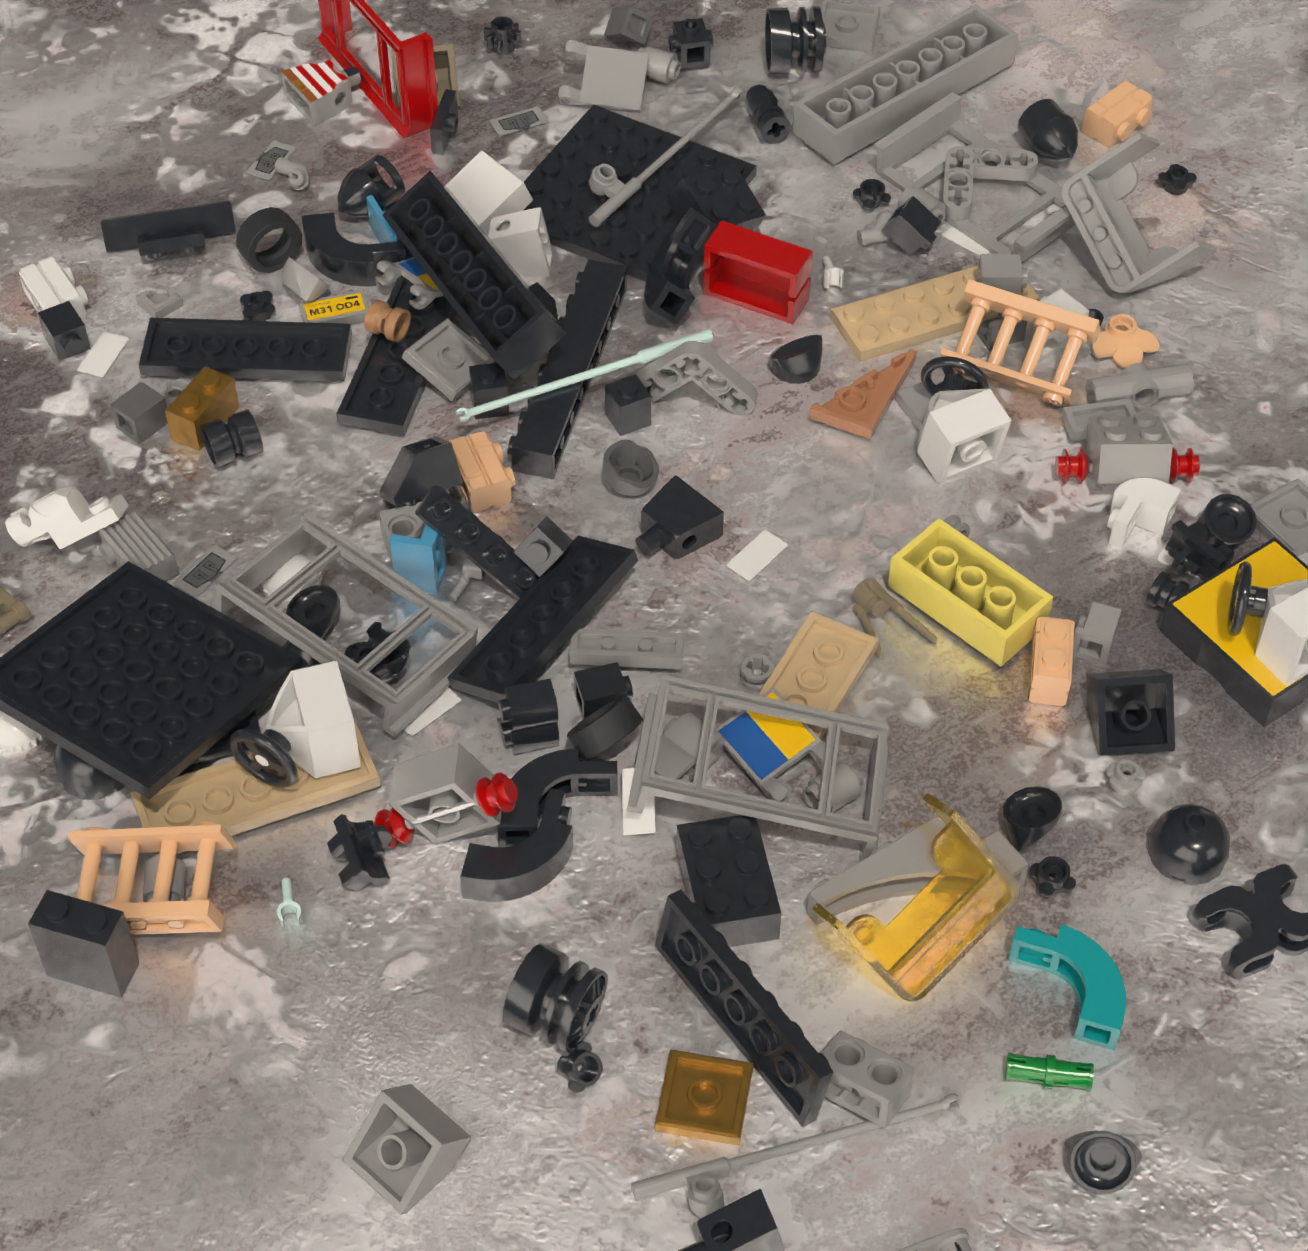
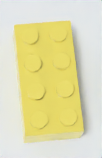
M940 518L891 557L888 587L1001 667L1033 639L1037 618L1041 616L1050 617L1054 599L1052 595Z

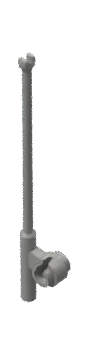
M735 87L726 99L637 178H632L626 184L617 179L616 172L612 166L608 164L596 166L589 178L590 188L595 194L607 195L609 199L589 216V222L593 226L598 227L642 187V183L729 104L734 100H738L742 89Z
M950 1093L940 1101L898 1112L888 1125L941 1110L956 1111L960 1109L957 1102L959 1097L956 1093ZM868 1120L738 1157L714 1159L632 1182V1192L635 1200L687 1186L690 1209L701 1219L724 1207L723 1189L721 1190L720 1183L715 1180L716 1177L727 1175L732 1169L881 1128V1126Z

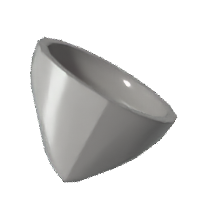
M289 257L284 264L282 284L293 290L305 302L319 298L330 287Z

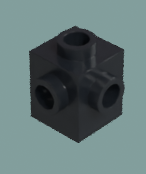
M686 19L673 22V35L668 36V45L670 52L678 55L681 69L710 65L713 35L711 30L706 29L703 19Z

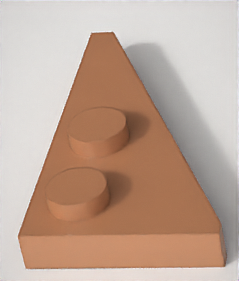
M910 349L906 353L897 355L891 359V365L880 372L873 369L854 380L850 386L837 390L832 400L821 406L818 403L813 404L810 408L809 418L871 439L894 400L896 391H899L914 365L917 351Z

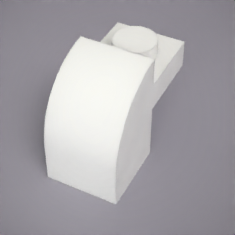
M1134 478L1119 485L1114 491L1109 514L1110 518L1107 527L1112 529L1109 544L1122 549L1135 526L1163 536L1176 513L1182 489L1153 478Z

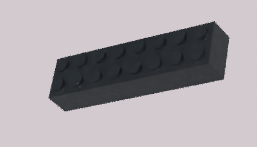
M431 171L424 175L382 215L493 360L515 380L567 334L454 194Z

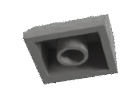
M408 1084L381 1090L342 1160L400 1214H406L452 1171L471 1136L416 1087Z

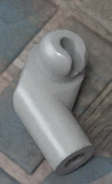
M283 157L277 159L275 171L289 176L288 181L293 189L304 190L309 185L310 177L306 165Z
M889 210L880 212L876 216V222L873 227L858 230L857 240L859 245L864 246L889 240L890 237L882 231V228L893 212Z

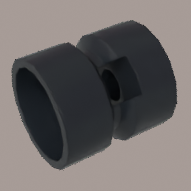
M248 409L232 414V416L228 417L227 424L220 419H216L200 426L205 448L216 468L235 462L237 453L242 457H250L263 452V443L259 429Z

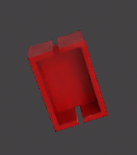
M721 220L704 245V267L706 269L703 277V294L793 325L809 301L811 284L809 276L812 270L813 251Z

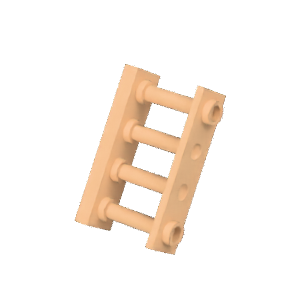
M969 279L964 292L972 310L956 351L942 348L941 357L951 356L965 359L978 366L987 378L1043 396L1042 399L1056 406H1061L1062 403L1072 405L1074 400L1073 391L1065 386L1081 344L1086 343V340L1096 343L1100 332L1099 320ZM989 310L1002 313L1004 320L988 361L985 362L968 355L984 314L989 312ZM1021 320L1034 323L1036 330L1020 372H1016L1000 365L1016 324L1020 323ZM1056 330L1066 333L1069 339L1053 381L1050 383L1032 376L1049 333H1053ZM955 368L959 374H965L966 372L964 370Z
M205 821L199 823L198 826L104 829L91 826L81 831H69L68 839L84 855L77 893L78 899L93 903L101 855L122 854L114 900H111L109 904L99 905L123 911L130 935L222 932L224 916L207 899L215 850L234 849L235 841L222 825ZM177 851H198L191 897H188L186 901H169ZM160 852L153 897L148 902L132 903L131 896L139 853Z

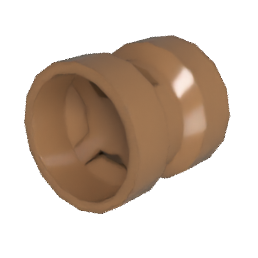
M376 299L371 303L366 312L364 328L370 333L376 335L382 333L387 339L400 342L408 332L411 315L408 310L400 307L393 309L388 303Z

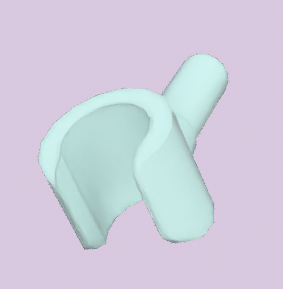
M284 878L281 880L283 902L277 908L279 924L283 928L285 927L283 918L288 913H295L297 915L298 925H301L303 922L300 905L293 899L291 879Z

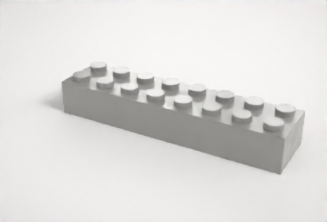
M975 4L795 102L792 132L831 163L836 164L891 133L951 92L959 95L1014 64L1018 33Z

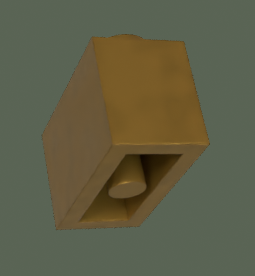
M205 366L165 410L171 439L200 451L205 446L200 426L216 419H220L225 423L228 417L232 416L239 408L234 378Z

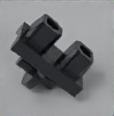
M1179 520L1172 525V536L1166 544L1165 550L1174 559L1171 570L1176 575L1180 576L1189 571L1204 581L1231 564L1235 554L1234 550L1225 543H1220L1215 547L1207 542L1209 538L1208 530L1200 522L1187 526Z
M340 814L333 821L337 833L327 842V845L335 859L344 862L348 860L349 862L338 874L342 885L355 891H359L369 882L383 886L390 880L382 859L385 855L384 848L388 846L392 839L389 829L383 825H374L372 820L357 823L351 822L347 819L346 815Z

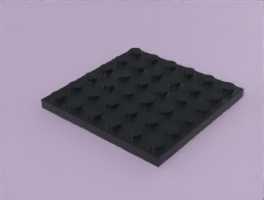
M593 104L524 181L533 199L524 210L541 207L551 245L586 259L627 266V275L646 282L650 266L663 239L669 230L674 232L681 221L669 199L682 178L735 163L749 185L756 176L757 165L689 141L642 183V187L598 227H595L589 222V216L601 207L609 197L607 195H597L591 190L589 178L593 169L601 164H608L614 168L617 179L626 184L632 178H637L682 137Z
M127 561L0 657V711L150 800L280 689L290 671L302 668L303 658Z

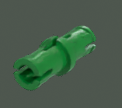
M1008 1053L1005 1080L1043 1084V1088L1052 1089L1054 1085L1091 1091L1094 1064L1058 1060L1055 1055L1046 1054V1058Z

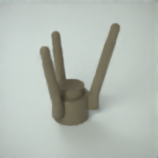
M875 578L863 580L854 589L853 598L858 603L853 607V611L860 618L866 634L877 638L868 614L880 616L890 607L932 643L937 641V637L908 613L903 605L888 594ZM878 641V648L875 654L878 659H882L884 654Z

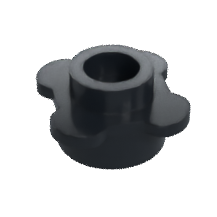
M1179 164L1170 165L1169 170L1158 175V180L1163 183L1164 190L1174 195L1185 193L1188 190L1189 184L1195 183L1197 179L1194 173H1189L1185 167Z
M867 179L860 184V188H856L853 191V197L859 199L863 204V208L867 210H873L879 207L880 204H888L891 201V195L885 193L884 183L877 179Z
M262 291L242 295L240 303L244 305L243 316L250 321L268 320L276 310L275 306L271 304L273 299L272 293Z
M1049 856L1040 863L1032 864L1029 874L1036 879L1039 885L1038 893L1044 897H1051L1059 891L1071 892L1075 888L1076 880L1070 877V866L1060 857ZM1049 876L1056 877V879H1050Z
M585 1041L578 1042L574 1051L568 1056H561L557 1062L558 1071L564 1073L569 1081V1089L576 1093L582 1092L585 1086H590L597 1082L603 1071L600 1058L591 1052V1044ZM582 1063V1068L579 1071L577 1068L578 1064Z

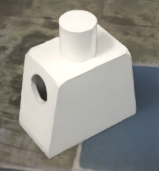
M541 207L496 216L491 219L488 237L519 275L550 276L553 251Z

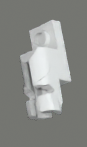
M75 486L65 487L35 500L31 506H25L11 513V517L6 519L5 525L13 540L23 547L52 538L59 549H62L118 521L129 505L122 494L111 499L103 496L89 505Z

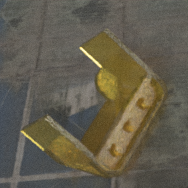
M929 793L922 799L946 825L934 837L930 850L933 860L942 870L886 926L876 917L869 914L859 915L845 926L819 903L812 908L860 960L890 989L906 1001H918L925 997L1015 906L1020 896L1018 881L957 811Z

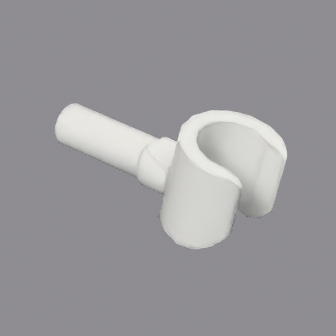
M829 256L823 257L822 261L825 266L823 287L829 288L830 285L843 288L844 269L834 267Z

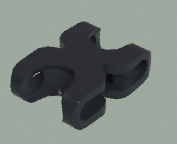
M1281 864L1258 873L1252 882V890L1250 892L1240 886L1230 885L1204 897L1198 902L1192 913V917L1198 926L1206 932L1225 928L1235 931L1242 937L1243 942L1234 947L1227 964L1232 974L1238 979L1251 976L1269 968L1276 950L1287 956H1297L1308 951V912L1300 913L1293 911L1282 901L1291 895L1298 878L1288 864Z

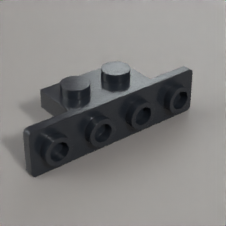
M229 200L101 220L107 252L138 248L140 256L147 255V258L150 259L164 257L167 255V252L180 250V253H193L198 251L199 247L205 246V237L230 234L236 231L232 206Z
M439 485L431 487L416 509V516L519 600L539 576L513 552L514 548L481 522L475 514L468 511Z

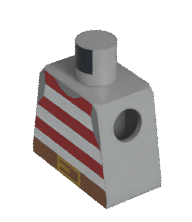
M322 59L281 71L285 97L313 127L320 125L350 107L352 104L351 87L361 83L360 74L355 66L340 71L330 59Z

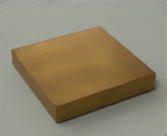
M670 1049L655 1122V1132L740 1146L754 1063Z

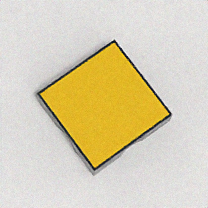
M1275 537L1169 601L1166 605L1160 632L1196 665L1210 673L1221 684L1226 693L1263 727L1268 726L1303 703L1308 697V674L1285 686L1255 656L1261 618L1246 615L1240 634L1238 636H1231L1228 633V614L1232 589L1238 567L1242 562L1247 561L1252 566V586L1269 589L1277 585L1308 579V566Z

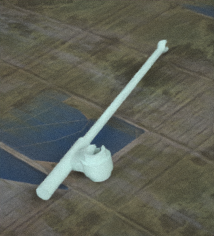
M706 329L638 351L637 355L473 408H459L456 410V415L465 414L459 417V421L466 422L474 415L637 363L649 364L687 341H698L704 345L714 341L713 334L710 329ZM670 369L661 370L663 374L668 376L677 375L675 371Z

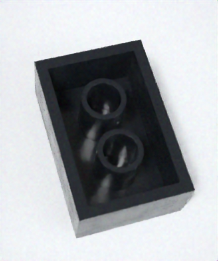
M736 815L677 825L676 853L686 896L691 902H695L700 907L703 916L711 926L723 934L728 946L734 947L779 939L781 909L757 818Z

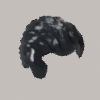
M374 622L366 631L369 636L368 642H357L349 645L345 649L344 655L358 664L394 631L387 632L382 629V623ZM409 640L403 641L369 672L383 682L396 678L407 664L411 647Z

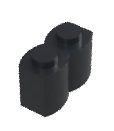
M551 679L505 687V699L498 700L503 722L500 723L504 746L511 745L514 755L559 746L558 706Z

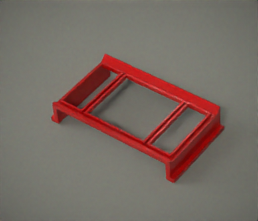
M318 0L322 29L318 40L343 69L351 66L357 68L361 77V83L357 85L403 139L430 129L438 109L432 37L425 32L400 41L364 0ZM350 2L376 31L382 89L346 49L345 33L353 30ZM387 44L396 53L401 111L393 103Z

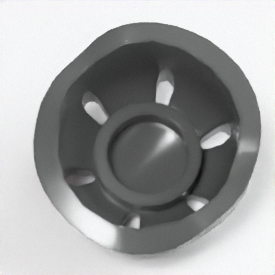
M626 439L612 444L605 451L602 473L607 484L617 493L626 496H638L649 491L659 475V465L648 448L639 446L633 441Z

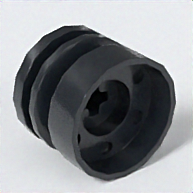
M812 6L810 8L809 21H807L804 7L798 8L796 21H791L787 7L767 8L765 16V51L769 74L789 73L792 59H797L800 72L807 71L808 58H810L813 72H820L822 70L823 58L826 53V28L819 6Z
M543 943L535 945L522 961L510 984L503 1008V1022L529 1035L537 1033L542 1027L543 1041L550 1045L557 1042L558 1048L571 1053L575 1050L578 1042L585 1040L599 1015L607 989L608 974L596 967L589 970V966L583 961H578L569 968V957L565 953Z

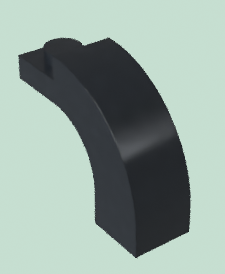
M691 206L674 232L669 230L663 239L650 266L644 291L645 303L648 308L676 326L695 299L689 288L690 278L698 259L704 251L705 243L719 225Z
M334 212L302 216L306 251L310 262L320 273L336 282L360 287L377 286L376 277L384 274V272L377 269L378 262L388 261L396 263L407 259L405 244L402 241L358 244L345 239L337 231Z
M578 748L545 754L523 766L511 778L518 790L515 807L510 812L502 811L500 824L497 825L499 847H510L520 844L536 832L544 812L550 788L565 790V798L576 796H618L617 761H605L602 759L579 761Z
M549 789L540 825L536 832L524 842L510 847L469 844L460 875L462 898L485 902L510 901L528 896L542 889L557 877L567 864L573 850V826L570 825L572 808L566 807L565 790Z

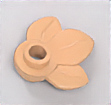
M1126 314L1113 316L1106 323L1105 330L1099 333L1096 343H1092V351L1095 357H1112L1115 364L1123 369L1132 364L1141 363L1143 352H1156L1160 348L1156 336L1150 331L1139 329L1135 319Z

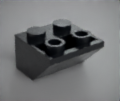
M433 436L402 446L379 490L381 498L395 506H414L421 502L420 498L425 497L432 486L439 485L448 494L455 492L454 487L464 483L452 443Z

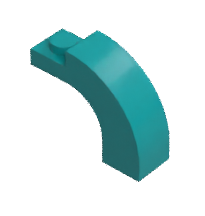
M1061 924L1058 937L1047 935L1039 929H1026L1017 926L1008 961L1052 973L1066 981L1076 993L1080 1004V1016L1074 1039L1115 1051L1126 1011V991L1123 978L1113 959L1093 939L1071 927Z

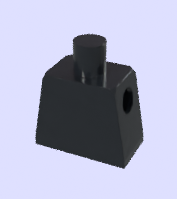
M675 475L642 508V534L635 539V543L641 553L646 556L660 548L673 559H680L723 536L724 511Z
M761 1189L699 1219L696 1223L703 1240L678 1250L785 1251L778 1227Z

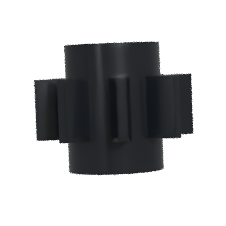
M504 16L494 18L491 21V27H484V40L487 41V49H492L493 52L499 55L512 53L515 49L514 44L522 43L519 24L513 23L512 19Z

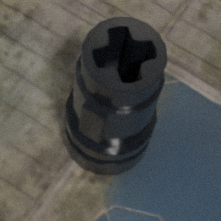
M761 84L751 87L747 91L746 100L761 136L769 143H777L784 140L789 135L791 124L783 109L778 106V100L773 91Z

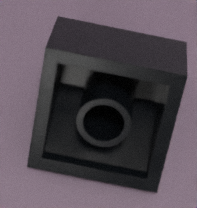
M1162 669L1086 674L1087 712L1099 756L1175 751L1173 674Z

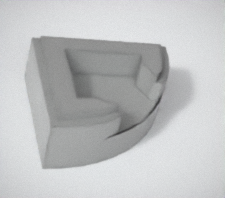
M152 290L135 295L137 304L153 318H163L184 306L182 297L171 291H167L168 294H152Z

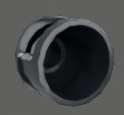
M1042 99L1033 103L1023 112L1018 121L1017 129L1019 134L1030 145L1032 152L1037 156L1052 161H1064L1074 157L1078 147V129L1073 118L1066 114L1054 100Z
M378 154L373 156L358 168H353L343 179L337 196L338 211L351 217H369L366 197L373 195L382 212H384L387 206L405 194V186L400 174L385 157ZM377 165L382 166L393 179V186L391 188L381 177Z

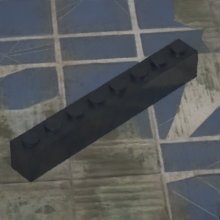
M588 259L584 271L578 272L575 281V293L569 294L567 299L566 315L559 318V324L567 334L547 351L546 363H541L538 370V384L536 387L597 368L627 291V266ZM593 378L528 398V408L526 411H521L518 419L517 435H512L508 443L507 454L512 457L514 472L554 479Z

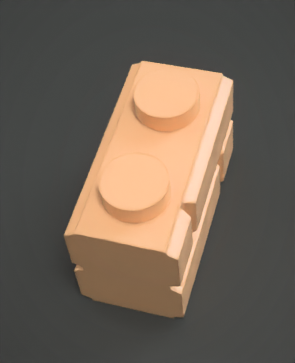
M1125 80L1085 109L1082 132L1092 139L1097 138V142L1108 148L1119 140L1125 141L1132 133V130L1139 125L1141 127L1145 126L1151 119L1152 95L1142 89L1138 90L1137 86Z
M485 431L471 434L468 438L464 436L449 440L452 443L464 483L459 486L471 512L477 513L490 509L491 506L498 507L510 503L512 500L511 488L515 487L516 483L511 467H504L502 464L504 457L500 444L498 442L492 443L488 433Z
M1042 616L1037 618L1032 640L1028 701L1054 706H1064L1067 704L1072 681L1075 622L1068 619Z

